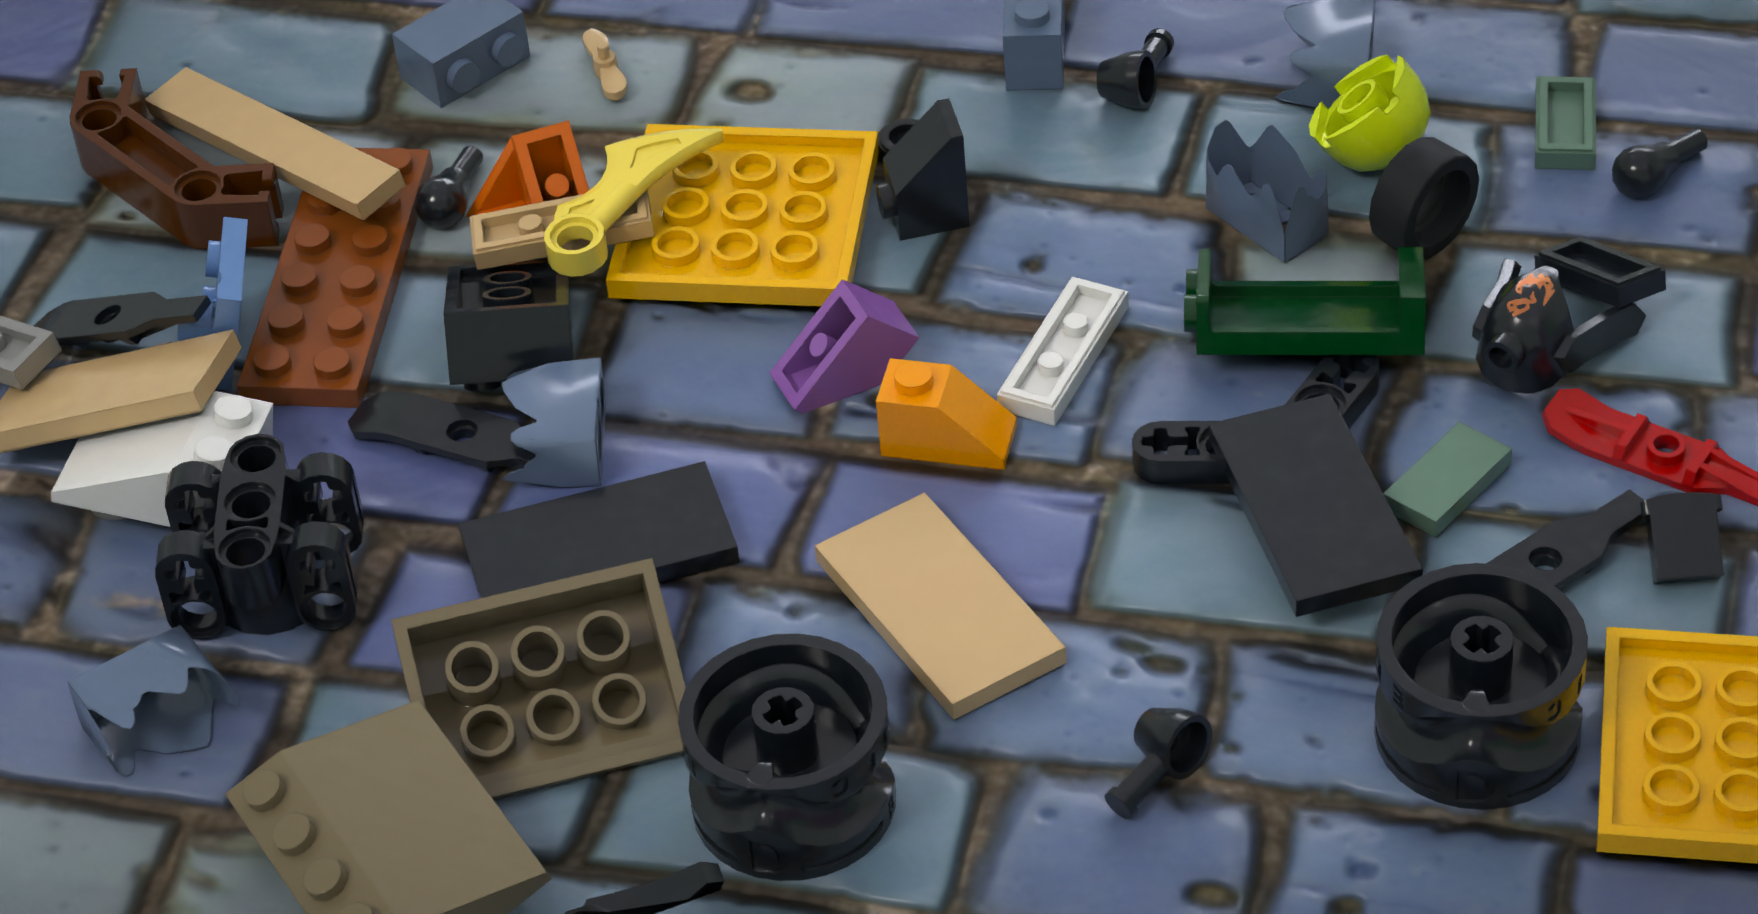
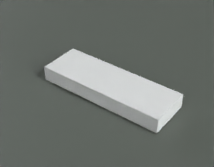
M1071 277L998 391L997 402L1013 415L1055 426L1129 308L1128 291Z

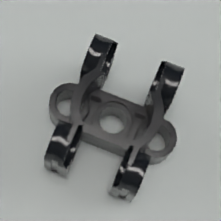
M254 434L236 441L229 448L222 472L214 465L202 461L183 462L172 468L168 475L165 494V509L172 532L160 541L155 565L156 582L166 618L171 628L181 625L192 639L203 640L218 635L225 626L232 627L246 634L271 635L293 630L304 623L309 627L322 631L339 630L351 624L356 615L358 591L351 553L357 550L362 543L364 513L355 473L351 464L346 459L333 453L319 452L301 459L296 469H289L284 446L279 439L267 434ZM321 482H326L328 488L333 490L332 498L323 500ZM193 491H197L198 496L204 499L203 507L195 508L196 501ZM329 523L344 525L351 532L345 535L339 528ZM316 560H326L325 567L316 569ZM184 561H188L189 566L195 569V576L186 577ZM329 593L341 597L344 601L332 606L322 605L311 597L316 594ZM189 602H203L213 607L214 610L210 613L195 614L187 611L182 605Z

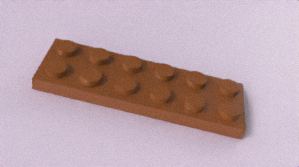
M398 147L356 148L399 169L406 184L402 190L365 220H361L302 190L237 384L240 396L271 402L273 405L358 408L364 399L418 220L414 206L416 194L419 187L430 179L433 170L430 150Z

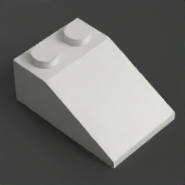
M214 391L201 412L79 437L51 491V502L170 527L165 509V494L168 475L172 468L183 462L202 461L214 465L222 472L229 448L236 441L254 434L273 436V403ZM193 491L196 501L195 508L203 507L204 499L198 496L197 491Z

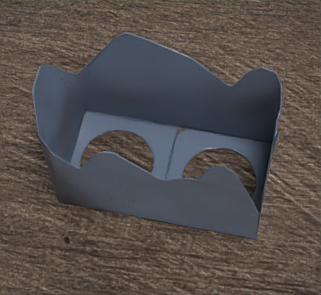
M1314 0L1291 5L1283 10L1284 18L1292 30L1310 46L1292 52L1290 54V61L1311 77L1299 84V88L1282 91L1276 98L1285 102L1317 108L1322 101L1329 109L1340 96L1334 86L1357 67L1372 60L1376 0Z
M1224 120L1215 126L1206 148V209L1286 263L1329 235L1327 172L1322 167L1318 169L1313 178H1310L1295 149L1273 124L1268 126L1257 142L1249 147L1241 139L1233 125L1229 121ZM1288 222L1286 233H1284L1282 223Z
M601 358L552 362L508 376L507 380L502 383L505 395L516 409L537 421L512 432L511 441L516 446L526 449L536 456L524 465L525 468L511 471L502 480L561 488L600 487L602 485L603 440L606 415Z
M181 625L171 628L67 681L82 729L114 770L124 777L131 775L134 771L135 751L137 750L170 754L208 746L211 740L214 699L239 706L235 691Z

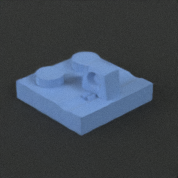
M223 217L221 241H208L205 277H215L216 286L204 285L203 295H207L212 303L198 322L177 325V339L179 341L234 329L238 338L248 219ZM235 360L216 390L231 391Z

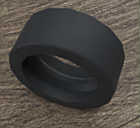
M1420 137L1405 145L1389 162L1379 178L1371 198L1369 222L1372 233L1382 242L1397 250L1398 247H1423L1424 259H1429L1441 252L1459 234L1470 216L1477 198L1479 185L1477 164L1468 155L1434 137Z

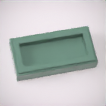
M1536 77L1535 169L1595 170L1596 78Z
M1458 422L1383 494L1395 517L1436 538L1511 465L1512 448Z

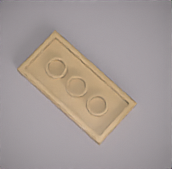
M234 329L42 370L39 376L33 379L23 390L10 386L0 400V454L201 412L242 348Z
M925 492L815 545L816 562L953 720L1067 663L1066 647Z

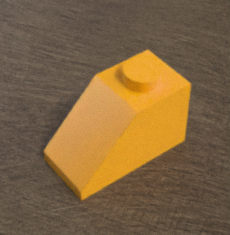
M889 359L876 399L881 456L1005 470L1017 429V417L953 365Z

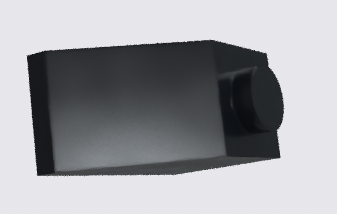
M950 99L937 100L883 157L885 183L876 184L878 206L883 219H893L900 241L970 227L963 133Z

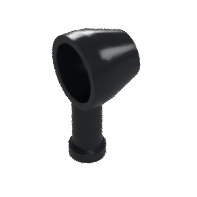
M1161 28L1153 29L1146 36L1141 50L1125 52L1102 61L1097 70V90L1099 95L1104 99L1128 108L1148 109L1152 105L1156 93V69L1162 59L1168 56L1174 47L1172 35Z
M1150 708L1145 711L1136 723L1134 741L1146 757L1117 787H1112L1105 794L1104 797L1109 807L1122 818L1130 819L1137 812V806L1166 775L1173 779L1181 780L1196 772L1206 759L1211 746L1212 728L1209 721L1193 711L1181 708Z

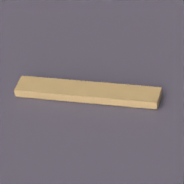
M187 67L144 99L152 116L249 164L274 163L277 178L361 220L368 218L406 186L399 169Z

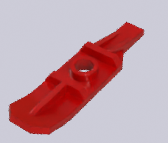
M1579 388L1559 389L1542 413L1545 427L1550 435L1586 456L1686 493L1726 494L1758 506V472L1728 456L1720 448L1718 442L1707 438L1703 442L1653 424L1645 415L1637 413L1634 417L1603 404ZM1667 448L1674 451L1666 453L1657 449Z

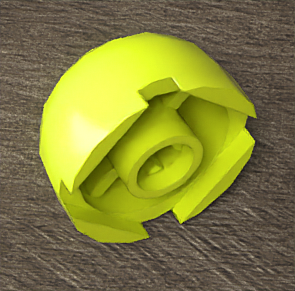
M1382 55L1360 65L1343 77L1334 86L1340 96L1329 109L1321 101L1314 110L1309 123L1310 136L1325 153L1337 163L1358 172L1385 169L1405 145L1423 137L1431 112L1426 88L1404 58L1397 56V62L1394 63L1388 55Z

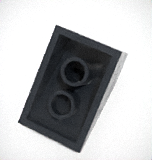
M548 259L529 260L477 270L476 264L448 267L443 314L450 385L464 384V389L468 391H489L499 388L501 381H506L507 377L513 373L547 363L574 360L570 276L561 275L553 270Z

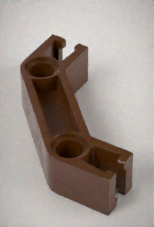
M137 68L120 70L119 76L122 85L115 99L103 98L100 85H103L104 76L101 71H80L70 112V125L82 169L89 176L179 241L194 249H208L209 240L221 241L223 217L248 219L246 248L278 246L280 230L276 219L283 217L284 204L274 163L213 166L146 119L148 111L144 102Z

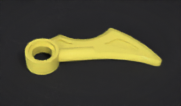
M697 128L664 131L626 139L605 146L607 165L601 180L582 196L557 205L554 221L545 230L544 242L551 268L561 275L574 277L593 273L602 267L608 258L605 232L659 179L688 159L722 143L724 140L723 130L719 128ZM585 239L590 241L589 245L578 250L562 248L565 243L572 240Z

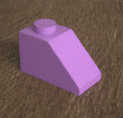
M842 279L769 373L792 408L804 414L881 385L889 359H903L920 337L893 300Z

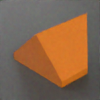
M569 120L511 136L466 217L470 218L469 216L561 199L588 192L589 187Z

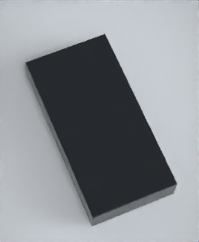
M1582 236L1550 247L1534 255L1535 269L1542 266L1557 269L1560 285L1617 308L1666 290L1665 269Z

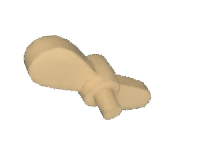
M586 30L582 36L584 48L593 59V69L596 77L601 79L603 94L609 100H619L627 93V80L618 69L616 55L610 50L608 38L599 30Z

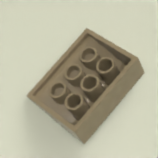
M653 558L391 619L410 703L419 700L493 800L683 754L678 719L679 705L686 686Z
M419 700L283 749L225 793L306 914H508L552 879Z

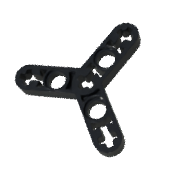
M1325 355L1286 404L1331 394L1350 429L1378 393L1380 380L1378 356ZM1340 377L1346 379L1344 381V390L1340 388ZM1158 421L1141 426L1132 438V464L1134 472L1141 479L1156 484H1230L1218 458L1209 453L1213 447L1209 441L1208 424L1218 421ZM1188 449H1196V455H1188ZM1155 451H1167V454H1155Z

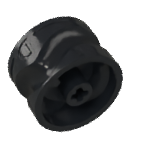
M1484 563L1452 565L1433 570L1412 580L1396 592L1385 606L1378 622L1376 671L1379 686L1376 691L1374 734L1377 749L1385 765L1400 782L1417 794L1437 803L1457 808L1487 810L1507 808L1528 802L1548 792L1563 780L1574 765L1580 749L1583 708L1577 699L1585 682L1588 635L1584 620L1570 599L1561 590L1536 575L1504 565Z
M798 633L774 634L750 639L728 648L713 657L694 675L686 687L679 705L678 724L686 767L690 772L689 795L696 831L705 847L718 860L736 871L756 878L775 881L807 880L826 876L848 867L865 856L882 839L891 824L896 808L895 777L891 767L884 759L890 742L887 696L882 680L875 669L859 653L839 642L820 636Z

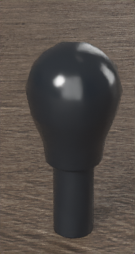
M1692 129L1670 142L1661 141L1656 144L1636 145L1624 149L1615 158L1613 163L1612 181L1619 192L1627 197L1643 199L1652 196L1662 187L1667 178L1678 169L1681 162L1707 148V137L1700 129Z
M466 146L451 167L446 168L439 175L430 178L419 187L414 206L417 215L425 225L436 229H449L463 219L468 205L471 178L483 161V154L478 148Z

